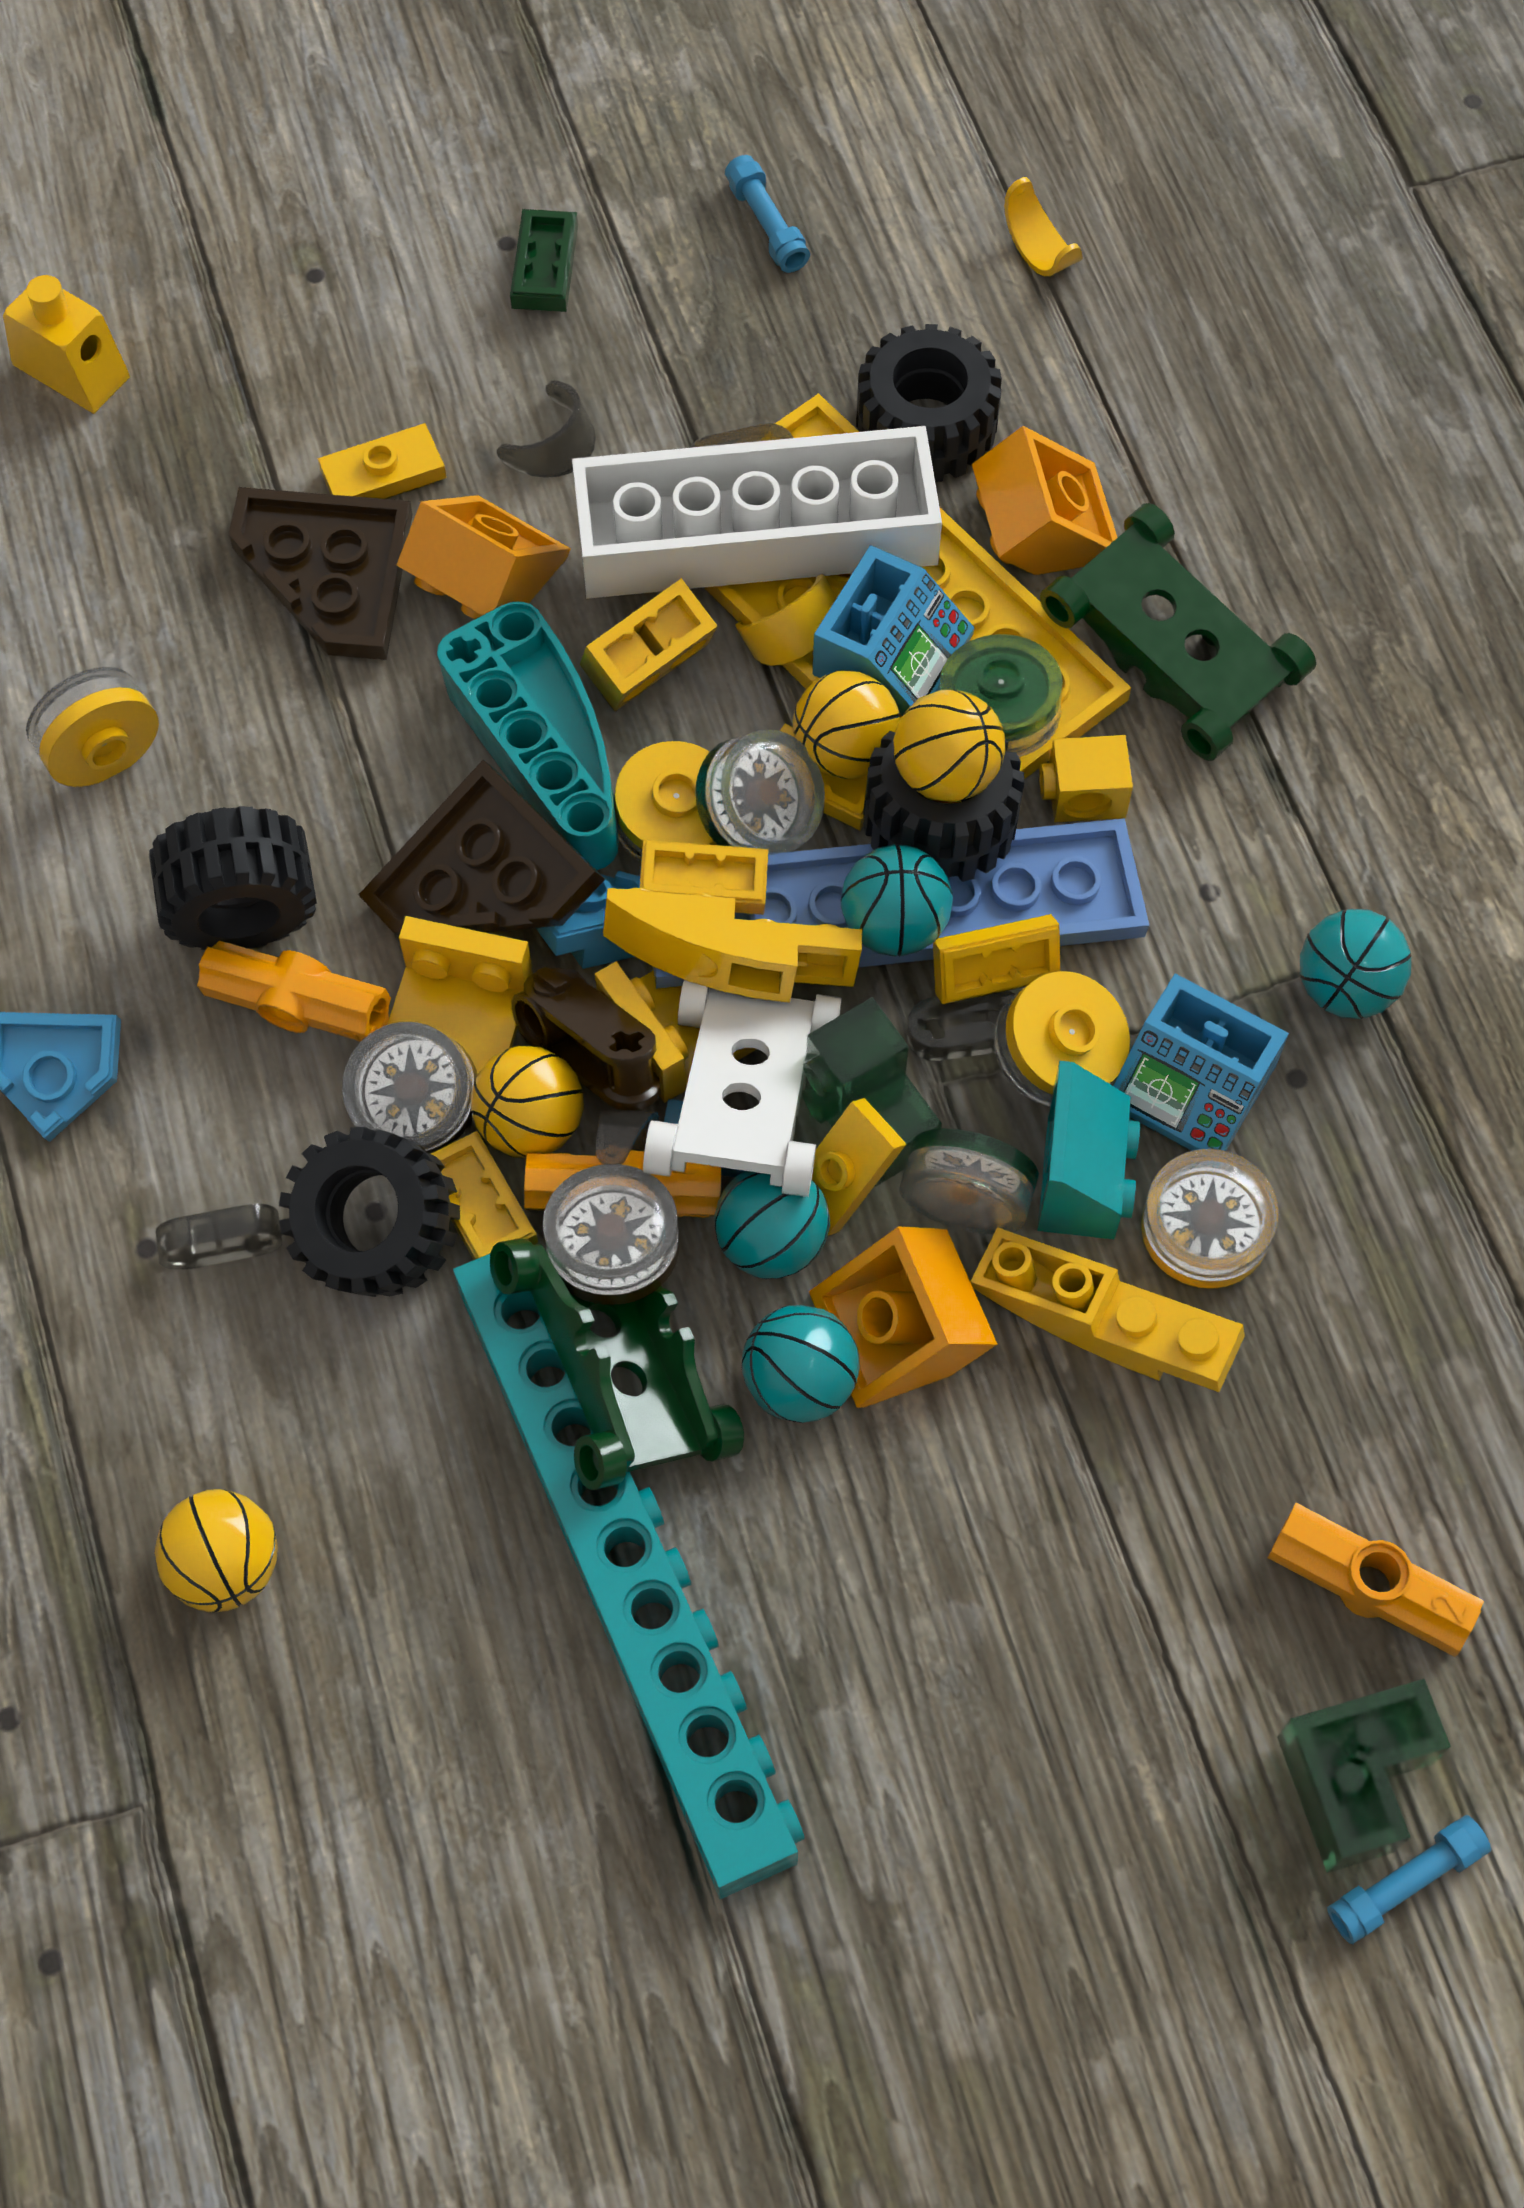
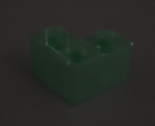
M871 997L807 1035L806 1062L803 1063L806 1079L802 1096L812 1116L821 1124L828 1121L831 1127L834 1126L852 1101L865 1098L906 1142L907 1145L874 1186L876 1187L938 1150L942 1123L906 1075L908 1044L874 998Z
M1425 1679L1291 1718L1277 1736L1327 1873L1392 1854L1411 1838L1388 1778L1433 1765L1451 1747Z

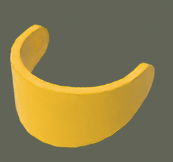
M1023 177L1016 180L1006 192L1004 204L1005 217L1012 240L1025 262L1036 273L1042 276H1052L1083 259L1081 248L1076 243L1067 245L1044 212L1029 178Z
M820 574L816 577L815 583L804 594L786 607L752 624L744 625L740 621L735 624V627L755 660L761 664L774 666L790 663L813 651L814 633L835 602L836 595L826 577Z

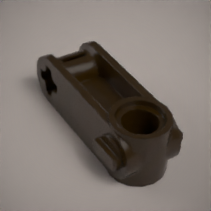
M546 966L540 968L527 978L524 983V991L513 996L511 1010L520 1033L530 1046L542 1047L562 1057L574 1070L579 1082L616 1109L626 1111L640 1110L651 1106L658 1100L661 1095L660 1078L653 1072L651 1061L657 1050L655 1034L648 1027L590 985L573 969L548 968Z

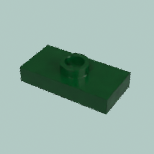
M522 209L510 292L511 309L567 312L578 230L577 212Z

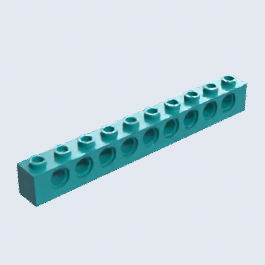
M490 1254L453 1268L461 1299L719 1899L797 1865L798 1850L795 1844L805 1839L802 1827L790 1801L787 1799L777 1804L766 1780V1778L776 1774L773 1762L761 1736L758 1734L748 1739L737 1715L747 1710L744 1697L731 1671L722 1675L718 1672L710 1654L711 1650L719 1647L716 1634L703 1608L693 1613L682 1589L692 1585L678 1549L674 1547L665 1551L655 1528L664 1525V1520L650 1487L638 1491L631 1473L626 1472L623 1482L613 1486L618 1492L615 1498L608 1504L593 1506L581 1498L587 1487L582 1484L575 1468V1446L564 1445L557 1441L556 1437L564 1427L572 1424L583 1425L591 1431V1434L593 1433L531 1292L526 1291L507 1295L499 1291L490 1271ZM522 1310L533 1311L540 1316L534 1325L525 1329H515L506 1324L514 1313ZM545 1367H556L565 1373L559 1383L550 1387H541L531 1381L533 1375ZM623 1542L635 1543L645 1551L641 1560L629 1567L616 1566L607 1557L613 1547ZM648 1603H660L666 1606L672 1613L669 1621L657 1629H646L639 1626L635 1622L634 1616L639 1608ZM678 1664L692 1667L700 1676L697 1684L692 1689L682 1693L672 1692L661 1683L664 1672ZM713 1727L723 1732L728 1739L725 1749L713 1757H702L695 1754L690 1749L688 1742L697 1730ZM732 1791H741L750 1795L757 1805L755 1813L748 1820L741 1823H732L724 1820L718 1814L716 1806L725 1794Z

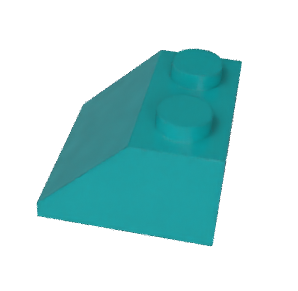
M1059 1061L1047 1116L1037 1231L1114 1240L1121 1217L1132 1218L1136 1180L1124 1179L1126 1158L1136 1159L1140 1121L1129 1120L1131 1096L1070 1061Z

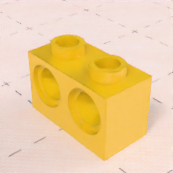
M681 578L588 644L579 665L613 710L617 711L707 646L718 626Z

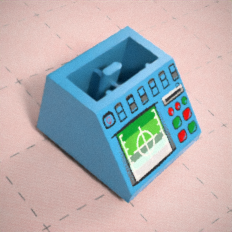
M870 545L814 633L813 675L821 678L834 671H856L867 674L882 683L890 691L897 703L899 714L903 715L920 697L941 689L973 636L974 626L924 568Z
M1175 973L1144 1022L1113 1086L1131 1096L1130 1118L1140 1121L1141 1124L1200 1156L1219 1163L1276 1068L1289 1033Z

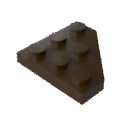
M239 487L229 530V538L234 551L328 655L387 660L403 571L396 564L410 531L413 516L410 501Z
M482 760L358 895L387 927L398 936L406 916L488 933L562 926L602 884L605 878L495 768L485 760Z

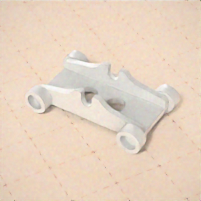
M683 980L678 1010V1025L700 1028L679 1123L674 1124L651 1120L645 1144L643 1173L670 1177L672 1171L685 1172L687 1162L771 1174L770 1185L782 1187V1194L809 1197L816 1144L793 1141L796 1116H798L809 1045L835 1048L842 998L817 994L815 1001L791 998L790 1003L727 993ZM742 1048H755L765 1053L768 1059L761 1064L746 1065L737 1061L733 1057V1053ZM734 1092H745L756 1097L759 1104L752 1109L737 1110L725 1104L723 1098Z

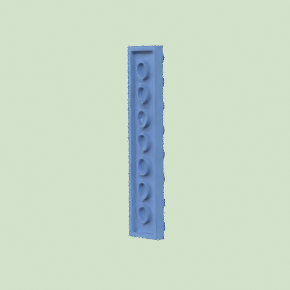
M1125 818L1016 829L1015 839L1012 840L1010 851L1004 859L997 858L995 868L987 873L977 869L974 879L961 882L958 876L949 877V883L953 892V904L950 920L939 938L1052 914L1059 923L1060 946L1145 937L1149 928V921ZM871 844L768 854L764 915L735 913L734 919H770L778 923L815 926L832 924L840 928H848L841 909L843 884L854 864L873 851ZM933 943L917 953L900 957L898 955L894 957L878 954L862 944L858 967L933 960ZM653 966L656 989L682 986L684 979Z

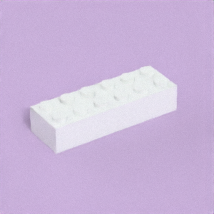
M926 426L572 459L586 599L662 592L681 578L689 589L809 578L817 577L820 574L824 576L850 574L854 572L870 545L919 567L938 565L942 519Z

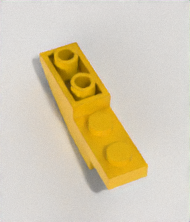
M607 888L603 936L627 953L674 976L727 993L788 1003L791 1001L794 982L854 987L862 952V929L840 928L832 924L815 926L778 923L770 919H734L735 898L714 897L705 893L689 895L652 892L643 888Z
M997 1227L970 1281L973 1289L1037 1327L1106 1360L1160 1381L1164 1372L1220 1392L1245 1337L1244 1326L1241 1323L1121 1282L1118 1270L999 1227Z

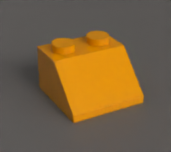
M1022 426L972 463L978 485L976 491L977 499L985 510L992 534L990 536V544L994 553L1002 562L1012 564L1033 575L1081 568L1118 538L1095 463L1037 432Z
M475 495L421 501L396 565L414 575V583L418 587L432 594L448 595L462 604L460 609L464 614L477 619L510 602H525L529 604L565 562L571 548L481 496Z
M898 1226L809 1291L815 1308L824 1309L834 1314L845 1325L856 1343L860 1369L857 1383L851 1395L857 1408L868 1407L952 1376L998 1345L947 1229Z

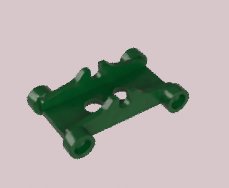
M1144 503L1124 520V533L1073 577H1057L1042 590L1040 602L1046 614L1061 627L1072 628L1083 618L1105 642L1117 666L1125 674L1134 666L1138 667L1146 678L1143 690L1150 697L1171 704L1189 718L1181 727L1182 737L1187 746L1200 758L1213 761L1233 744L1232 727L1277 687H1281L1284 683L1290 686L1300 683L1315 669L1316 658L1307 643L1291 633H1284L1271 646L1264 642L1164 549L1174 539L1173 525L1160 508L1150 503ZM1152 595L1162 596L1171 603L1174 614L1171 618L1164 621L1153 620L1143 611L1142 600ZM1192 635H1202V638L1209 645L1216 647V656L1207 661L1194 659L1186 651L1185 640Z
M527 1238L501 1241L493 1246L490 1253V1271L496 1287L503 1294L507 1295L526 1291L531 1292L593 1434L580 1437L574 1448V1464L583 1485L590 1490H598L623 1482L626 1472L696 1455L702 1456L706 1461L713 1462L734 1457L740 1453L744 1443V1429L741 1419L736 1410L730 1405L720 1404L709 1407L696 1369L694 1358L695 1338L690 1327L678 1329L675 1333L671 1330L670 1314L679 1304L672 1291L660 1286L648 1296L626 1304L601 1305L591 1303L574 1296L568 1291L550 1260L546 1248L544 1249L541 1244L533 1245ZM590 1310H599L611 1317L616 1327V1335L614 1337L603 1338L590 1330L595 1321ZM623 1367L635 1373L641 1381L642 1393L638 1396H629L619 1391L612 1382V1369Z

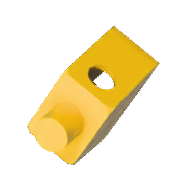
M50 275L35 277L28 283L27 288L5 309L3 320L13 366L89 412L95 414L130 378L127 367L103 315L93 306L62 289L61 283L57 278Z

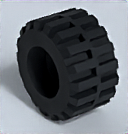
M925 324L924 330H916L912 325L901 328L900 336H895L892 333L887 334L881 338L880 347L872 346L866 353L865 363L861 364L858 373L856 427L859 432L926 426L935 482H942L945 474L950 473L954 478L966 474L967 464L972 466V463L982 457L985 451L991 450L995 440V433H997L1002 377L1000 369L995 368L996 359L990 350L981 352L982 342L971 336L964 339L961 337L962 330L949 327L948 331L937 330L938 324ZM933 399L947 405L938 408H925L911 404L910 401Z
M889 731L881 739V747L874 748L868 768L863 826L865 835L872 837V849L875 850L890 845L897 846L898 844L915 847L934 858L947 875L948 880L949 877L958 876L961 882L974 879L977 869L987 873L995 868L997 858L1004 859L1011 849L1012 840L1015 839L1025 784L1024 772L1020 771L1021 761L1017 753L1007 751L1009 742L1005 739V755L1002 766L994 780L985 790L959 803H941L924 797V795L912 789L903 779L894 759L893 739L895 732Z
M247 806L212 809V811L187 816L184 821L174 822L165 828L166 833L157 835L152 842L153 848L149 850V859L160 929H164V934L168 938L179 940L181 945L189 948L198 947L201 950H206L207 946L212 947L216 945L218 941L244 948L264 946L290 936L289 933L300 930L307 924L306 920L313 917L316 911L315 904H317L305 831L302 826L296 825V821L288 815H278L277 811L267 808L253 809V807Z
M350 1127L349 1135L339 1131L332 1132L324 1136L327 1146L322 1148L311 1144L301 1154L308 1163L304 1168L292 1165L286 1176L287 1179L295 1182L291 1194L285 1192L280 1194L279 1206L289 1208V1218L279 1220L282 1235L294 1238L295 1242L286 1248L293 1260L306 1263L302 1270L313 1280L326 1282V1287L338 1291L376 1297V1295L390 1297L403 1294L402 1287L404 1286L417 1288L428 1281L424 1275L427 1269L439 1271L446 1261L439 1254L443 1245L454 1247L458 1235L448 1231L450 1220H460V1205L450 1202L449 1195L456 1193L457 1190L453 1179L442 1175L441 1171L445 1166L436 1156L426 1153V1148L414 1141L381 1129L374 1131L366 1127ZM383 1175L389 1180L397 1196V1219L392 1231L384 1241L372 1249L359 1251L353 1246L346 1234L343 1222L344 1208L350 1194L360 1183L371 1177Z

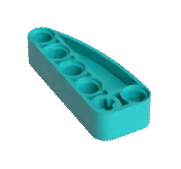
M510 602L501 605L450 632L442 638L437 649V656L449 699L513 787L596 870L605 868L614 861L619 847L618 825L604 741L593 706L579 674L560 640L539 610L525 602Z

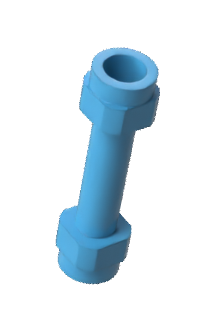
M741 155L734 158L725 169V176L729 181V187L736 199L748 202L769 237V254L773 261L786 273L801 269L808 262L810 251L800 230L794 226L788 227L765 189L766 175L759 163L754 161L749 155Z
M1464 1815L1434 1836L1436 1844L1367 1890L1358 1885L1327 1907L1329 1917L1342 1937L1350 1944L1356 1943L1384 1924L1382 1915L1452 1868L1460 1873L1490 1853V1842L1477 1822L1470 1816Z

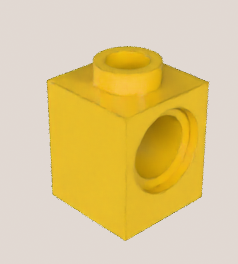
M1126 735L1053 739L1049 763H1042L1039 767V787L1041 799L1051 800L1054 823L1126 818L1133 790Z

